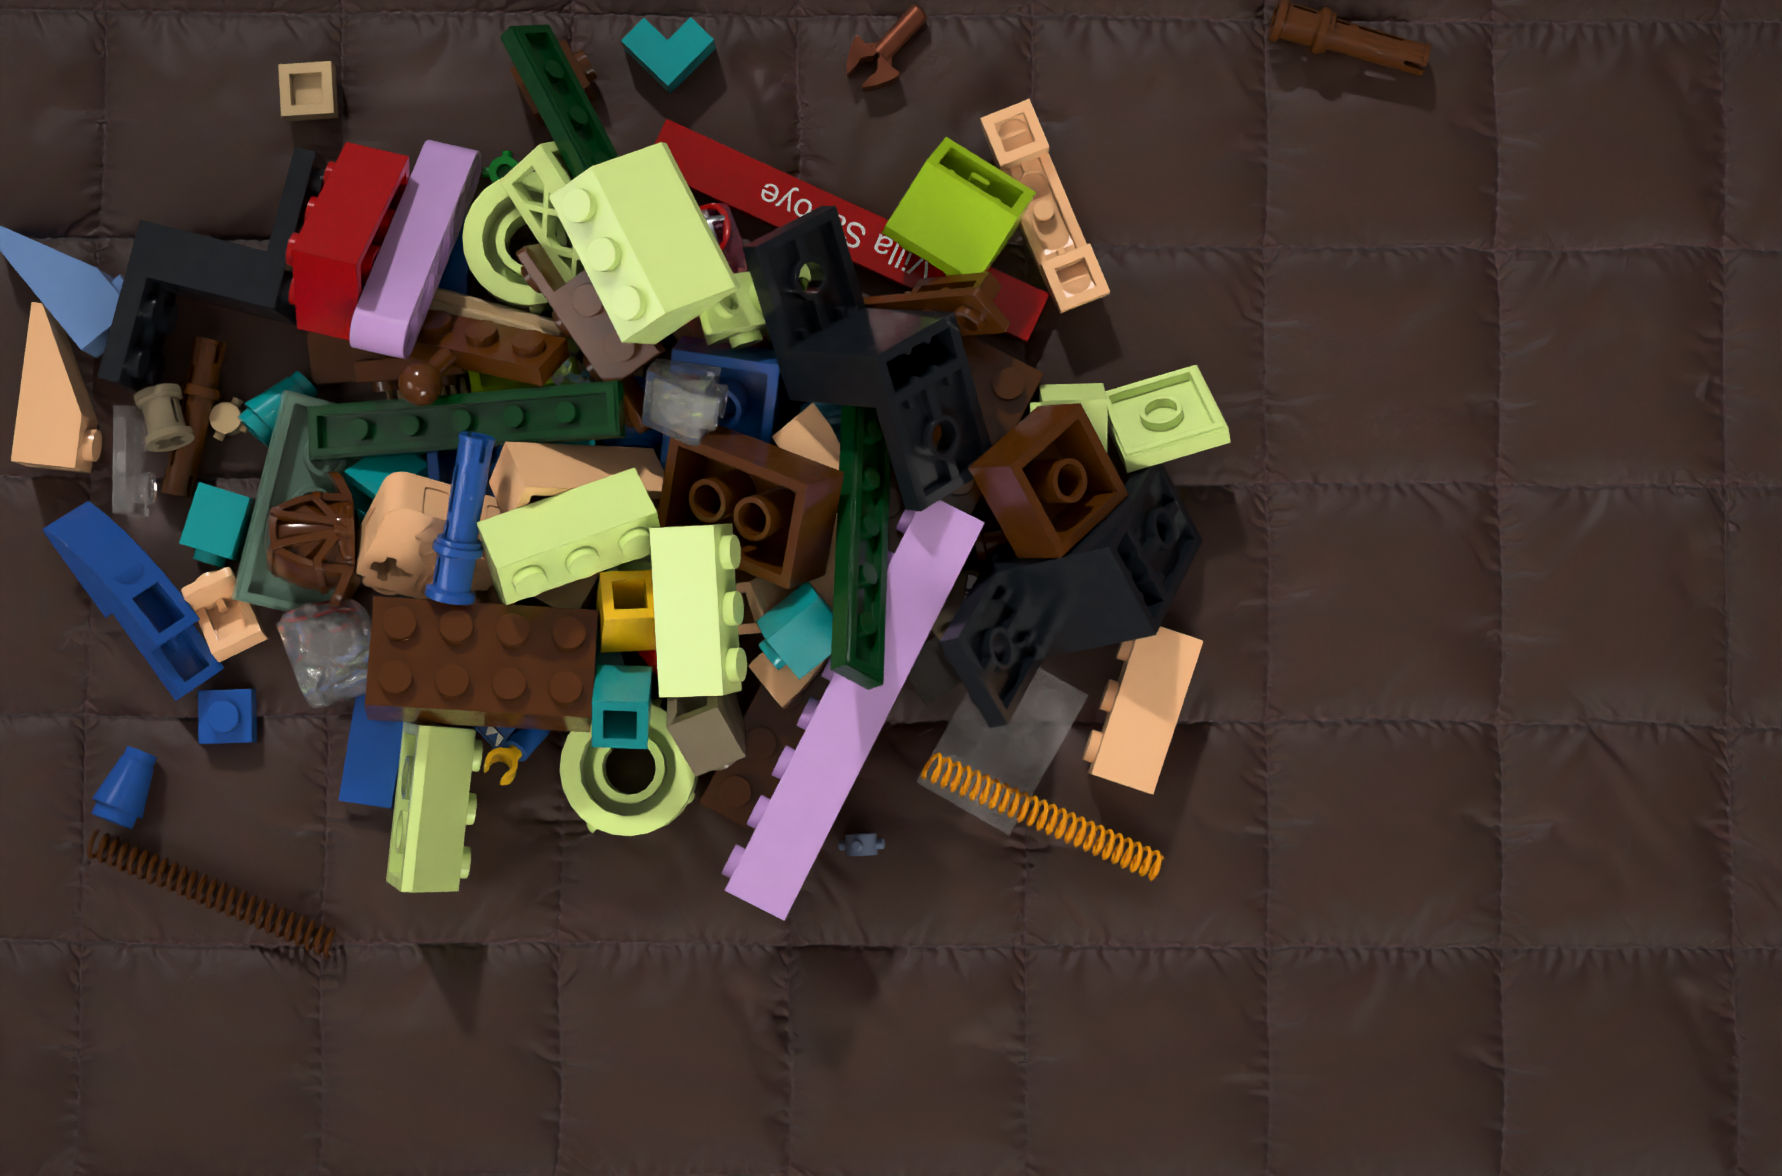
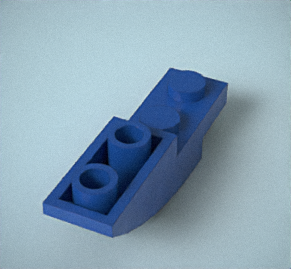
M87 501L42 530L104 617L107 618L112 614L175 701L224 669L221 662H218L211 654L208 644L193 625L200 618L188 602L184 600L182 594L146 552L94 504Z

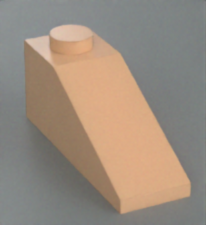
M32 302L11 461L28 467L91 474L92 463L99 459L102 449V434L100 430H97L98 421L66 331L43 303Z

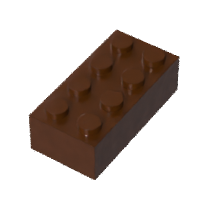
M374 596L365 694L367 719L590 732L598 610L477 602L470 605H454L428 599Z

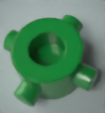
M502 151V156L494 159L489 167H483V177L490 178L493 183L503 178L518 164L512 158L513 152Z

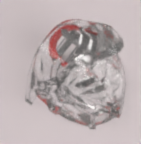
M350 600L346 606L341 608L330 607V601L314 604L309 602L301 608L283 614L281 620L277 623L278 631L298 685L307 704L313 708L333 705L335 701L344 703L349 701V698L366 694L372 620L366 609L356 600Z

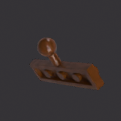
M429 309L410 355L411 358L427 362H416L408 365L399 376L398 387L400 394L408 403L415 406L430 405L441 395L443 389L442 378L452 367L543 386L570 357L567 338L544 334L537 330H525L501 325L490 320H478L449 314L442 310Z

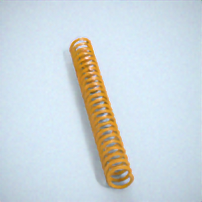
M940 752L932 755L922 770L921 778L924 780L927 778L926 774L930 766L938 757V765L931 776V784L937 782L942 767L948 762V768L940 782L941 788L947 786L953 769L958 766L957 774L950 785L951 793L957 790L962 774L967 770V777L959 791L960 797L966 795L972 778L977 775V781L969 794L970 801L976 799L981 783L987 779L986 786L979 797L978 802L980 806L985 804L992 785L996 783V790L988 803L989 810L994 809L1000 792L1005 787L1006 793L998 806L999 814L1005 811L1010 795L1015 792V798L1007 812L1008 818H1012L1015 815L1020 799L1025 796V802L1017 814L1018 823L1024 820L1029 804L1034 800V807L1031 809L1026 820L1027 827L1033 825L1039 807L1043 804L1044 810L1036 823L1037 831L1044 827L1048 812L1054 809V813L1045 828L1046 835L1053 832L1058 815L1063 813V818L1055 831L1056 839L1062 837L1067 821L1072 817L1073 821L1064 836L1066 844L1073 839L1077 823L1081 821L1082 826L1073 842L1075 848L1082 844L1086 829L1090 825L1091 831L1083 844L1084 852L1090 850L1094 843L1096 832L1101 830V834L1092 849L1093 856H1097L1101 852L1107 834H1110V839L1102 851L1103 860L1110 857L1115 840L1119 838L1120 842L1111 857L1113 865L1120 860L1124 844L1128 842L1129 847L1126 849L1120 862L1121 868H1126L1131 861V873L1137 871L1140 866V877L1145 876L1149 871V881L1156 879L1159 874L1161 863L1164 859L1159 850L1152 851L1150 846L1142 847L1139 841L1133 843L1130 837L1124 839L1121 833L1114 835L1112 829L1105 831L1103 825L1095 826L1092 820L1086 822L1083 816L1077 818L1074 812L1067 814L1065 808L1058 810L1056 804L1048 806L1047 800L1039 801L1036 795L1029 797L1027 791L1020 793L1018 787L1010 789L1009 783L1001 784L998 778L991 780L989 774L982 776L978 769L972 772L969 765L962 767L960 761L953 763L951 757L943 759ZM1137 846L1138 851L1132 859L1134 848ZM1146 850L1148 851V855L1144 858L1141 864L1143 852ZM1154 855H1157V859L1151 866L1152 857Z

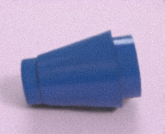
M127 746L123 755L120 756L92 797V800L96 801L91 814L122 827L133 829L136 819H143L154 772L153 767L157 757Z

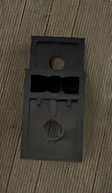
M294 147L267 251L144 220L139 221L97 378L134 394L144 388L159 384L165 367V358L161 355L166 334L171 335L178 320L179 309L178 305L174 304L176 296L297 326L296 307L289 303V289L293 279V268L286 264V249L292 233H300L304 225L305 211L312 196L318 197L323 188V177L328 164L317 152Z
M821 206L742 246L789 400L876 408L906 510L921 512L973 480L974 478L968 467L989 450L992 445L954 312L866 308L836 206ZM806 264L810 270L811 280L808 282L804 292L800 286L799 275L802 267ZM939 424L942 436L937 443V449H935L932 436L935 427Z
M1163 463L1133 471L1125 485L1129 495L1110 512L1107 520L1100 521L1061 558H1018L1010 543L995 547L940 640L947 660L954 666L969 692L972 703L979 709L989 728L1009 724L1044 658L1157 634L1203 541Z

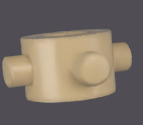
M233 397L231 402H221L211 410L209 420L213 429L216 430L213 435L215 439L223 441L225 436H235L241 432L246 434L249 431L238 419V416L243 412L240 408L243 403L241 399Z

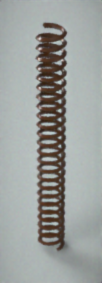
M99 829L93 831L87 847L89 859L97 857L99 863L107 861L109 868L117 865L119 872L127 870L129 876L136 874L138 880L146 878L148 884L156 882L158 888L166 886L168 892L176 890L178 897L186 894L188 901L195 899L198 905L205 903L207 909L215 907L217 913L225 911L227 917L235 915L237 922L245 919L247 926L255 923L257 930L264 927L266 934L274 931L276 938L284 935L286 942L294 939L296 946L304 943L306 951L314 947L316 955L324 951L325 958H331L329 948L336 932L335 927L331 928L328 937L319 948L326 925L325 923L321 924L318 933L309 944L312 931L316 925V920H311L307 931L299 941L302 927L307 919L306 915L301 916L296 929L289 937L292 923L297 915L296 911L291 912L286 925L279 933L281 922L287 911L286 906L281 908L276 921L269 929L271 918L277 908L276 902L271 904L267 916L260 924L262 912L267 904L266 898L260 902L257 912L250 920L252 908L257 901L256 894L252 895L246 910L240 916L241 907L248 894L247 890L242 891L236 906L230 912L231 903L238 891L237 886L232 887L227 901L220 908L222 897L228 887L227 882L222 883L217 897L210 904L212 893L218 884L217 878L211 881L207 893L200 900L201 892L208 880V874H204L201 877L197 889L190 896L191 888L199 873L197 869L191 873L186 887L181 891L182 882L189 870L188 865L182 868L176 883L171 887L172 878L179 867L178 861L172 864L167 878L161 883L162 874L169 863L168 857L162 860L157 874L151 879L152 871L159 860L158 853L152 856L147 870L141 875L142 867L150 853L149 849L142 852L138 865L131 871L132 863L140 850L139 844L132 848L128 861L121 867L122 859L130 846L129 840L123 843L117 859L112 863V855L120 843L119 836L113 839L107 855L102 859V852L109 842L110 833L108 832L103 835L98 850L92 854V848Z

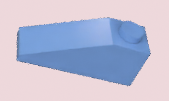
M0 225V251L82 351L96 358L105 351L124 277L120 274L114 279L92 265Z

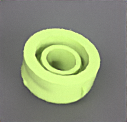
M536 171L531 172L522 181V184L533 201L543 203L544 183ZM498 179L481 192L472 203L465 218L462 235L464 255L470 271L482 287L495 299L512 308L541 315L544 311L552 310L553 308L542 293L534 291L525 281L521 273L523 265L518 264L512 259L509 248L511 238L517 229L527 223L501 185V179ZM556 217L557 238L563 246L573 248L559 217Z
M651 699L648 749L655 759V775L649 786L637 794L620 792L609 781L606 773V763L609 754L614 748L592 747V720L590 732L571 731L567 736L560 762L562 788L570 805L586 821V826L591 833H594L596 829L612 835L622 836L650 833L669 824L683 812L687 804L694 800L698 776L695 777L666 727L667 710L660 707L662 699Z

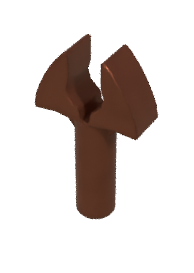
M911 5L878 42L866 44L856 35L848 54L847 79L855 73L861 63L865 61L872 62L878 58V69L876 73L863 83L862 92L876 91L898 81L900 72L892 67V57L927 20L925 11L917 5Z

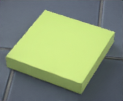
M1197 365L1105 391L1108 398V431L1127 473L1231 443L1229 428Z

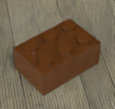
M711 421L675 430L670 435L658 510L660 527L732 523L733 535L738 537L741 548V560L737 569L786 589H791L822 577L826 573L844 472Z

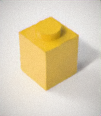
M652 570L599 572L596 610H598L600 653L655 650L656 634Z

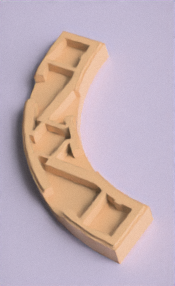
M814 402L772 436L779 448L839 470L840 441ZM837 514L826 573L822 577L809 581L832 610ZM763 652L748 667L778 704L786 709L810 685L823 669L830 656L800 680L787 665L778 670Z

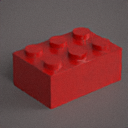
M346 142L337 161H330L323 177V188L318 197L312 196L305 211L304 225L300 233H292L286 249V264L293 268V279L289 289V303L296 307L297 329L350 341V326L355 308L410 178L409 156Z

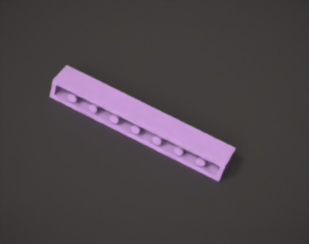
M941 500L921 512L905 509L895 529L903 533L904 536L895 553L888 550L883 685L870 690L863 688L831 671L830 657L821 677L830 681L821 701L812 696L810 697L796 725L805 730L796 750L786 745L771 774L780 779L772 798L760 796L746 824L755 829L746 849L736 844L721 873L730 878L725 891L785 921L985 522Z

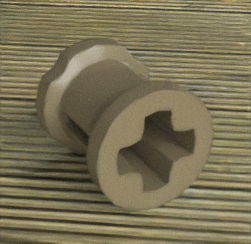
M164 383L147 387L134 395L137 409L142 410L148 432L144 442L146 449L149 451H172L182 448L194 440L193 429L190 426H186L180 405L183 395L180 386L177 384Z

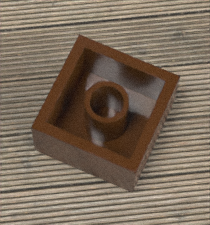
M1081 403L1037 406L968 467L1018 558H1061L1129 495Z

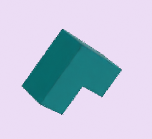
M691 17L668 40L645 18L621 40L624 50L670 94L716 49L714 39Z

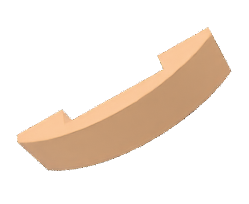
M1030 99L980 118L996 168L1037 192L1020 221L1019 227L1060 314L1110 294L1109 287L1091 244H1087L1048 153L1049 144Z

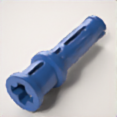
M462 431L459 432L457 457L444 531L438 534L437 538L433 541L432 549L437 552L433 581L427 584L425 589V595L428 598L454 605H470L475 601L476 593L471 589L476 559L482 558L484 550L481 546L482 542L477 539L479 532L477 522L481 518L493 445L495 444V438L490 435L472 432L470 436L469 432Z

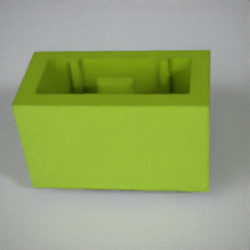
M945 137L921 168L887 222L882 234L897 242L904 250L918 255L939 268L947 276L987 272L1012 238L1037 192L948 137Z

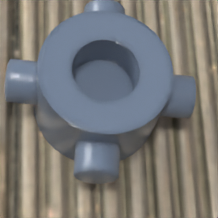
M877 833L845 834V840H839L838 847L840 851L846 850V856L878 855V849L885 848V840L883 838L877 839Z

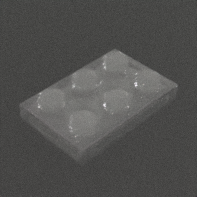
M1039 668L1009 724L989 728L979 709L972 703L967 691L931 756L940 752L943 759L951 757L953 763L960 761L962 767L969 765L972 772L978 769L982 776L989 774L991 780L998 778L1001 784L1007 782L1010 789L1018 787L1020 793L1027 791L1029 797H1031L1088 695ZM938 757L930 766L926 779L922 780L920 773L916 780L918 784L1005 834L1010 835L1017 823V814L1025 802V796L1020 799L1015 815L1012 818H1008L1007 812L1015 798V792L1010 795L1005 811L999 814L998 806L1006 793L1005 787L1001 790L994 809L989 810L988 803L996 790V783L992 785L985 804L980 806L978 802L979 797L986 786L987 779L981 783L976 799L970 801L969 794L977 781V775L972 778L966 795L960 797L959 791L967 777V770L962 774L959 786L953 793L950 791V785L957 774L958 766L953 769L950 780L945 788H941L940 782L948 768V762L942 767L939 779L934 784H931L930 780L938 765Z

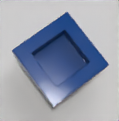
M256 689L199 690V744L257 742Z

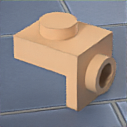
M225 567L219 571L206 572L199 576L195 582L181 589L184 600L188 602L200 618L198 622L211 654L218 662L268 639L254 605L231 599L237 575L230 567Z

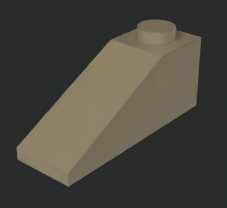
M737 692L723 696L667 697L666 727L695 777L712 770L726 769L737 760L746 757L745 725Z

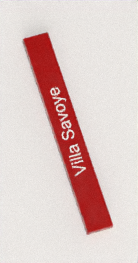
M666 119L655 144L660 142L667 143L691 191L774 229L821 206H836L853 265L909 291H912L920 278L947 276L939 268L918 255L904 250L897 242L882 234L889 220ZM990 267L987 272H990L1002 286L993 302L1010 321V325L1003 334L1027 344L1046 304L1049 293Z

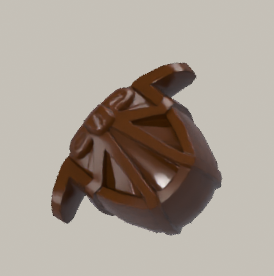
M333 471L328 472L327 475L336 493L314 491L313 494L295 497L270 509L266 519L264 546L267 557V569L274 577H279L283 581L305 589L320 591L321 595L329 594L330 590L335 589L329 605L330 607L341 608L350 602L360 584V575L356 574V536L359 529V519L354 498L340 473Z

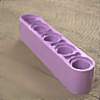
M427 140L424 143L355 308L349 335L351 347L405 360L410 357L476 192L482 167V154L480 151Z

